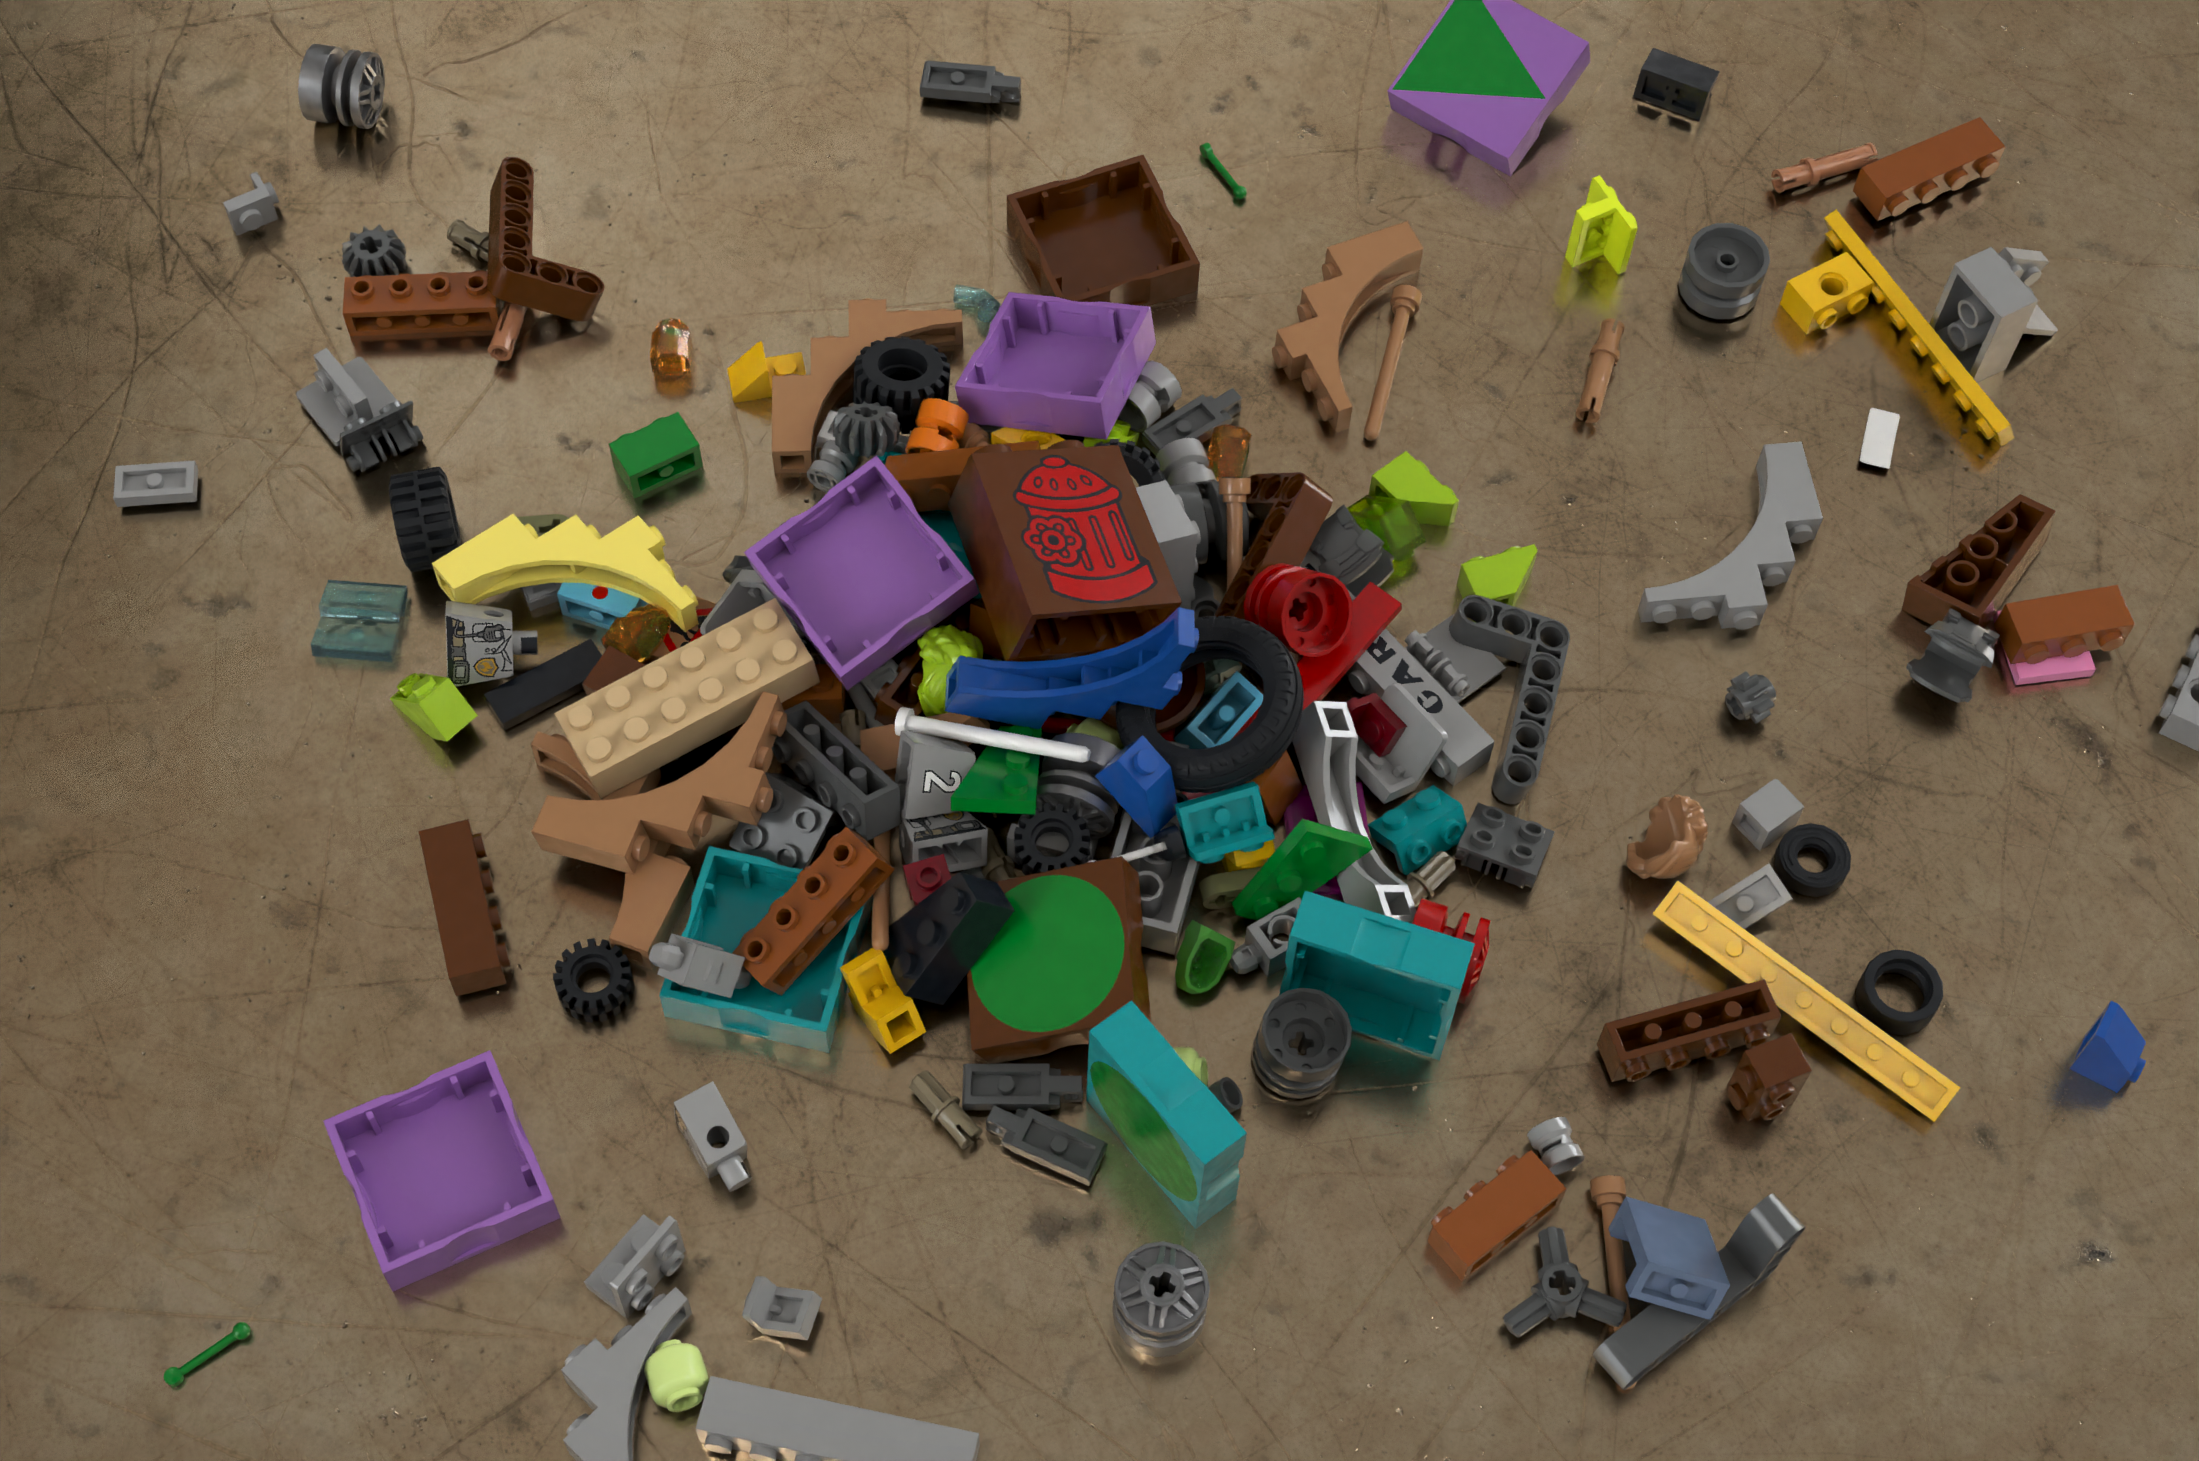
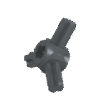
M1551 1226L1541 1230L1538 1234L1543 1267L1537 1272L1539 1282L1531 1287L1532 1295L1504 1315L1503 1321L1510 1333L1516 1337H1521L1548 1317L1556 1321L1558 1318H1576L1578 1313L1613 1327H1619L1625 1316L1627 1304L1588 1288L1589 1280L1582 1278L1578 1272L1577 1265L1569 1261L1565 1233L1562 1228ZM1556 1287H1562L1564 1294L1567 1295H1560Z

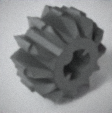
M380 224L374 230H369L364 226L362 233L350 232V241L342 243V263L345 271L351 277L399 275V272L406 270L405 245L401 242V239H398L393 229L385 231Z
M865 401L862 404L850 403L848 407L838 409V414L835 416V424H833L835 445L840 447V452L845 454L852 453L853 457L866 456L869 458L872 455L881 457L885 452L895 450V444L898 443V435H900L897 414L893 412L891 407L881 406L878 402L868 404Z

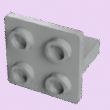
M327 348L313 355L318 371L314 372L316 381L296 392L298 401L335 446L340 445V433L345 432L344 427L347 424L363 417L368 421L381 415L379 411L383 407L398 401L362 357H357L341 366Z

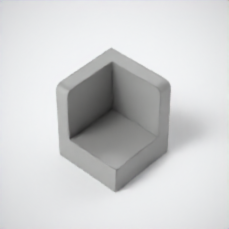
M1773 779L1740 803L1732 823L1761 851L1797 824L1804 806L1778 779Z

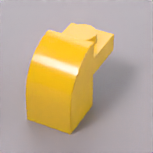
M871 948L839 967L850 990L847 995L856 1012L873 1037L890 1054L926 1032L913 999L905 996L897 985L885 955L881 950Z

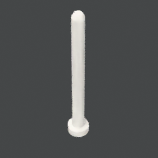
M901 707L898 710L895 719V734L900 736L901 731H911L1081 763L1089 761L1091 754L1090 749L1086 746L915 716L914 710L906 707Z

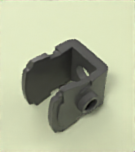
M1344 504L1323 522L1309 548L1321 563L1318 566L1319 571L1334 575L1345 584L1346 588L1355 597L1359 595L1370 581L1380 587L1394 572L1392 567L1394 556L1382 547L1385 542L1369 529L1362 530Z
M1950 608L1943 621L1938 620L1925 631L1930 635L1931 641L1921 659H1913L1907 663L1906 669L1909 670L1910 677L1930 690L1957 703L1964 701L1968 703L1972 699V689L1968 687L1982 666L1992 668L1995 652L1992 648L2000 634L1976 625L1962 617L1961 613Z

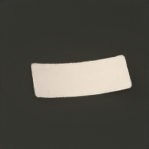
M1876 408L1870 409L1860 462L1886 469L1890 468L1900 419L1899 414Z

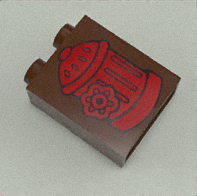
M1064 440L1051 445L1047 449L1012 451L1005 444H992L980 448L970 455L948 501V507L1005 661L1027 662L1090 655L1118 647L1143 636L1157 627L1180 607L1182 603L1118 445L1085 447L1078 440Z

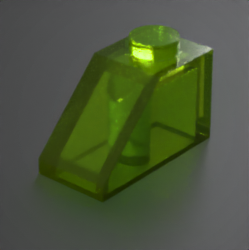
M1367 494L1347 507L1362 530L1369 529L1385 542L1382 547L1394 556V562L1410 558L1415 553L1414 549L1426 542L1409 500Z

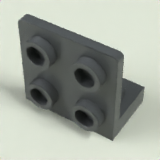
M765 772L770 787L773 789L771 807L767 813H762L757 826L739 822L729 845L740 853L767 858L779 865L804 869L809 866L828 827H844L845 823L831 806L827 807L822 803L818 794L812 789L784 773Z

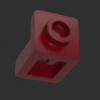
M1376 693L1360 699L1353 697L1346 703L1358 736L1379 758L1390 754L1407 725Z
M944 854L903 865L910 900H913L915 905L919 904L951 879Z

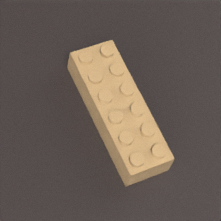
M773 598L554 714L565 737L601 799L743 724L752 713L762 692L778 695L782 703L820 683L813 658L777 599Z

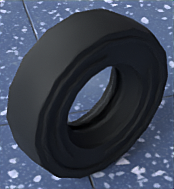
M1812 823L1798 825L1784 834L1776 848L1775 867L1779 878L1788 888L1801 895L1818 897L1830 894L1842 885L1850 871L1851 854L1847 843L1837 832L1824 825ZM1808 847L1822 851L1828 860L1827 869L1818 873L1805 870L1797 859L1798 852Z

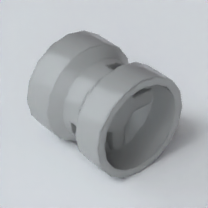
M828 440L819 452L820 459L814 461L808 469L807 478L816 488L827 493L832 487L845 479L846 474L852 473L859 462L858 457H853L852 453L845 454L840 452V447L835 445V440Z
M1566 1117L1546 1120L1533 1127L1527 1134L1531 1146L1539 1150L1540 1160L1554 1175H1559L1575 1168L1585 1159L1580 1146L1573 1143L1570 1137L1572 1129Z

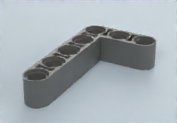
M1466 596L1462 599L1449 624L1451 636L1463 645L1491 652L1494 655L1521 663L1492 782L1493 792L1500 801L1506 804H1517L1525 799L1539 775L1570 642V633L1567 627L1557 620L1483 596ZM1505 630L1512 632L1514 635L1507 633ZM1535 675L1542 677L1544 680L1537 678ZM1526 708L1534 710L1537 714L1529 712ZM1518 741L1525 743L1529 748L1521 746ZM1509 775L1518 778L1521 783L1512 780Z
M1774 1193L1768 1195L1745 1216L1726 1246L1718 1251L1730 1287L1711 1320L1656 1304H1650L1608 1337L1593 1352V1357L1622 1390H1626L1764 1281L1779 1266L1806 1227Z

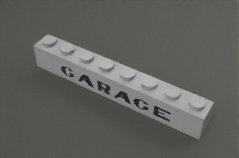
M1308 550L1300 567L1320 572L1318 566L1321 563ZM1348 590L1353 601L1356 597ZM1386 628L1346 672L1352 687L1358 693H1364L1366 696L1376 693L1381 698L1389 685L1400 683L1446 731L1448 739L1430 768L1437 776L1444 777L1453 787L1490 760L1495 742L1494 739Z

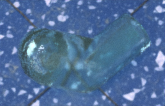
M958 284L955 287L954 303L979 307L978 319L983 322H992L1000 308V303L988 291Z

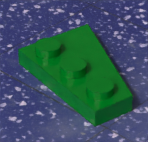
M1014 725L1000 726L998 731L1042 738V728L1034 729ZM986 746L952 794L951 811L1035 815L1040 755Z
M1302 819L1234 899L1232 905L1236 915L1259 920L1298 897L1302 900L1305 891L1314 892L1371 851L1373 848L1368 837Z

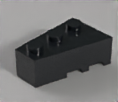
M959 872L889 926V945L882 952L885 955L891 973L905 996L944 1005L1015 911L998 883Z

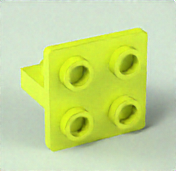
M1600 175L1592 178L1586 204L1576 210L1565 258L1573 268L1604 255L1617 274L1626 272L1638 229L1637 222L1633 214L1627 212L1619 202L1615 190L1608 186Z

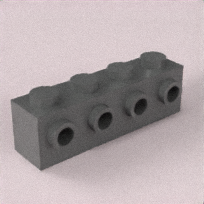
M803 701L784 710L787 714L786 728L781 737H776L772 747V751L780 763H786L795 772L802 784H808L818 794L825 806H831L842 817L846 826L849 829H855L866 841L902 824L899 785L809 702Z

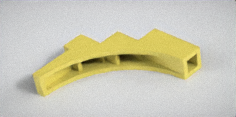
M511 514L432 563L439 586L451 601L477 604L489 597L516 588L539 584L585 583L612 588L640 598L665 613L685 632L699 624L695 608L699 605L698 600L687 585L681 587L675 580L673 570L665 561L663 547L666 543L662 534L654 525L648 527L639 515L601 538L593 525L586 526L576 514L540 537L529 523L523 525L514 514Z

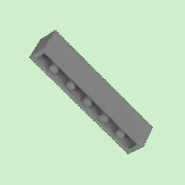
M714 1376L709 1378L695 1428L699 1441L705 1443L704 1447L706 1449L721 1454H730L732 1449L748 1452L749 1457L756 1461H776V1459L785 1461H976L980 1447L979 1433Z

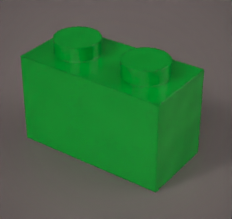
M679 412L667 417L658 418L650 425L633 433L623 434L617 440L609 443L613 466L634 499L703 467L700 445Z

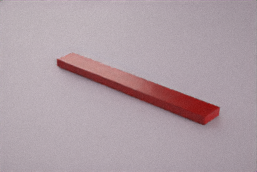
M1371 581L1352 601L1353 616L1350 628L1341 644L1329 654L1315 658L1303 656L1297 663L1303 684V710L1313 701L1323 700L1402 610V603ZM1260 707L1240 728V730L1233 736V738L1241 734L1253 722V720L1255 719L1260 710ZM1182 792L1188 800L1212 794Z

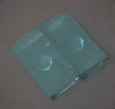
M328 580L319 603L321 618L311 642L312 655L315 657L393 662L405 614L408 595L407 586Z

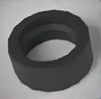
M1894 949L1876 956L1868 963L1856 987V1000L1862 1015L1888 1034L1907 1035L1920 1031L1931 1021L1943 999V982L1936 968L1924 957L1905 950ZM1885 973H1898L1912 979L1920 987L1924 996L1922 1006L1913 1012L1897 1011L1887 1006L1879 998L1875 989L1878 977Z

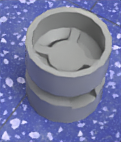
M1147 361L1118 419L1131 425L1130 429L1136 432H1143L1161 416V412H1166L1181 397L1182 390L1176 377L1161 363Z
M1195 438L1175 440L1165 445L1156 455V459L1160 463V470L1164 473L1165 480L1169 485L1194 482L1202 498H1204L1207 481L1210 479L1216 480L1213 470L1208 469L1209 460L1200 440Z

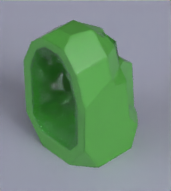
M1192 920L1185 930L1183 942L1176 955L1175 978L1177 987L1190 994L1203 993L1210 990L1220 981L1232 957L1236 942Z

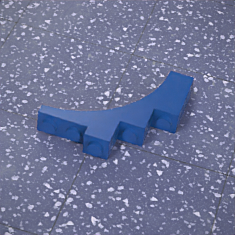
M1178 607L1163 623L1143 636L1118 647L1085 656L1029 662L996 661L959 656L946 675L945 711L1040 729L1050 715L1053 716L1056 711L1101 720L1108 709L1116 705L1117 701L1163 710L1172 697L1179 694L1182 686V672L1179 671L1181 664L1190 653L1195 652L1198 645L1199 630L1195 628L1194 610Z

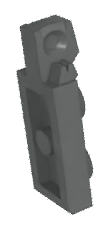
M925 61L920 84V97L982 103H999L1000 101L1019 102L1021 78L1004 76V73L996 71L995 66Z
M1233 388L1215 399L1212 395L1205 397L1202 394L1144 430L1142 441L1155 456L1165 445L1178 439L1195 438L1203 443L1232 423V417L1242 409V397Z
M963 1064V1110H992L993 1106H997L1003 1110H1017L1019 1108L1027 1111L1028 1108L1036 1111H1050V1109H1059L1060 1103L1082 1102L1083 1100L1082 1076H1061V1069L1050 1068V1064Z
M993 1106L986 1120V1130L1003 1138L1001 1145L1010 1149V1151L1087 1186H1090L1108 1147V1143L1031 1108H1028L1027 1111L1018 1108L1014 1115L997 1106Z

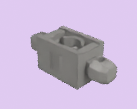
M1300 897L1247 926L1244 944L1233 951L1229 961L1236 973L1246 974L1257 969L1259 964L1265 975L1269 977L1286 967L1285 958L1288 941H1281L1277 938L1273 940L1272 944L1271 941L1272 937L1279 933L1290 935L1302 901Z
M671 933L668 943L660 942L653 945L649 954L650 962L659 967L658 975L682 986L728 998L732 997L734 988L742 989L747 987L752 978V975L743 966L745 957L726 952L720 946Z

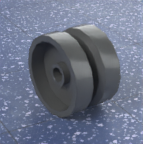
M1715 223L1702 228L1692 237L1678 281L1681 296L1689 307L1699 314L1710 318L1733 319L1746 314L1756 304L1770 263L1768 247L1759 235L1747 227L1734 223Z

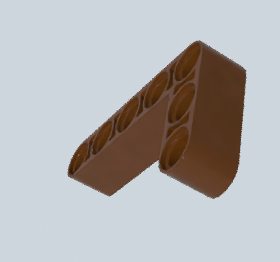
M518 157L504 158L490 190L488 290L496 298L575 321L584 322L590 320L605 288L603 281L588 271L532 256L533 168L525 160Z
M1304 473L1254 474L1248 477L1251 478V494H1247V509L1261 520L1263 525L1214 616H1231L1245 619L1244 601L1247 589L1257 574L1268 566L1279 563L1300 567L1333 503L1332 496Z

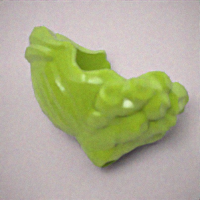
M942 625L938 628L933 627L923 634L922 638L917 640L921 649L919 655L924 659L922 661L923 680L919 685L917 694L926 717L949 713L945 711L946 675L958 657L983 658V646L978 637L965 631L961 632L952 625Z

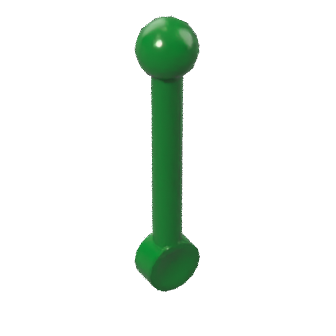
M1209 143L1200 145L1199 148L1202 156L1210 160L1233 189L1234 197L1238 200L1244 199L1247 195L1246 188L1237 184L1213 154L1211 145Z
M244 1322L237 1323L230 1334L180 1368H168L164 1373V1381L171 1387L181 1385L184 1375L237 1339H247L251 1332L250 1326Z

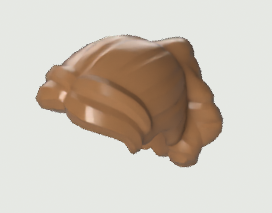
M1674 794L1673 798H1660L1658 806L1653 807L1649 811V819L1652 823L1647 828L1645 840L1642 843L1636 841L1627 845V867L1642 879L1649 877L1657 879L1677 877L1694 865L1697 856L1704 848L1703 843L1708 836V825L1705 821L1704 809L1689 796Z

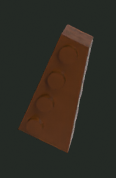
M2019 494L1986 520L1984 526L1975 534H1968L1963 538L1956 549L1947 556L1942 555L1931 564V568L1923 575H1916L1907 584L1902 610L1933 625L1938 620L1943 621L1948 610L1952 608L1961 613V616L1985 629L2048 540L2056 511Z

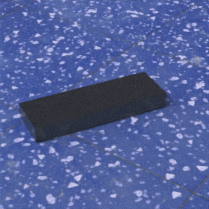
M590 638L485 693V701L505 731L583 690L582 683L599 661L602 654Z

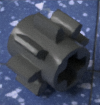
M1745 671L1730 680L1732 686L1727 688L1729 693L1725 696V702L1735 718L1739 720L1744 719L1745 721L1751 718L1756 724L1771 715L1769 709L1775 706L1773 701L1776 700V691L1768 678L1757 674L1750 677L1748 672Z

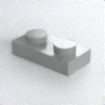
M194 460L116 466L113 499L117 507L197 501L198 467Z
M1767 864L1711 899L1708 903L1743 929H1747L1792 901L1793 898L1771 865Z

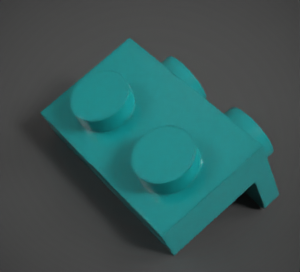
M1254 781L1174 804L1185 851L1195 861L1205 864L1214 863L1222 860L1226 853L1236 850L1242 852L1255 851L1262 848L1264 842L1275 839L1273 829L1266 822L1259 786Z
M1432 785L1418 792L1416 796L1398 807L1385 812L1383 816L1369 823L1368 827L1371 837L1395 854L1399 871L1404 875H1408L1426 864L1437 852L1447 851L1457 845L1467 827V822L1462 804Z

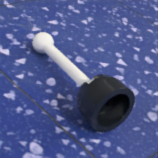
M1177 825L1159 831L1154 837L1152 846L1120 856L1127 862L1152 854H1156L1165 861H1175L1187 857ZM1089 860L1086 863L1095 862L1096 860Z

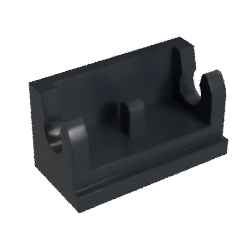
M1653 48L1641 68L1633 97L1700 121L1710 101L1711 91L1720 71Z

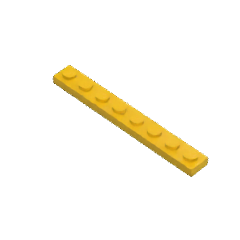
M1837 209L1824 217L1828 232L1824 235L1836 252L1840 249L1848 252L1874 281L1870 292L1871 296L1878 304L1884 301L1891 309L1888 312L1890 319L1900 331L1906 328L1912 335L1909 341L1919 356H1929L1934 363L1931 369L1943 385L1950 382L1956 390L1953 396L1965 412L1971 409L1979 418L1975 423L1987 440L1994 437L2001 447L2014 439L2012 427L2008 420Z
M1677 881L1653 912V916L1745 984L1765 979L1779 1009L1932 1122L1936 1121L1959 1091L1960 1087L1681 882Z

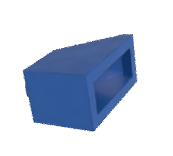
M1143 735L1119 751L1095 775L1099 782L1150 838L1154 837L1176 815L1174 804L1178 802L1171 766Z
M2113 1001L2109 1002L2085 1034L2070 1067V1070L2116 1093L2120 1091L2128 1080L2135 1083L2146 1063V1060L2140 1058L2146 1041L2119 1004Z

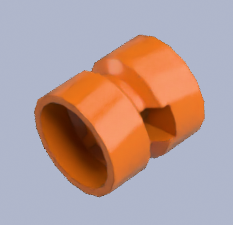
M937 398L924 399L921 402L915 419V424L918 428H914L911 431L905 453L912 454L959 449L957 441L961 440L964 436L969 421V414L958 405Z

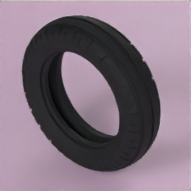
M1206 616L1194 620L1195 628L1199 630L1198 645L1195 652L1190 653L1182 662L1179 671L1183 672L1196 664L1210 660L1228 659L1246 664L1262 677L1264 695L1260 710L1253 722L1241 734L1224 744L1211 748H1183L1170 743L1158 733L1155 721V708L1119 701L1116 703L1117 729L1124 748L1143 735L1171 766L1175 789L1191 793L1219 792L1253 780L1264 773V770L1269 769L1282 756V753L1291 744L1300 724L1304 692L1301 675L1293 656L1286 646L1265 628L1251 621L1231 616Z

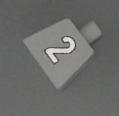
M901 731L895 783L900 788L901 816L904 819H916L958 812L951 811V796L974 765L976 760L975 752L958 740L911 731Z

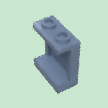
M1626 1196L1608 1230L1611 1237L1630 1243L1637 1264L1625 1285L1628 1296L1711 1320L1729 1289L1730 1283L1706 1220Z

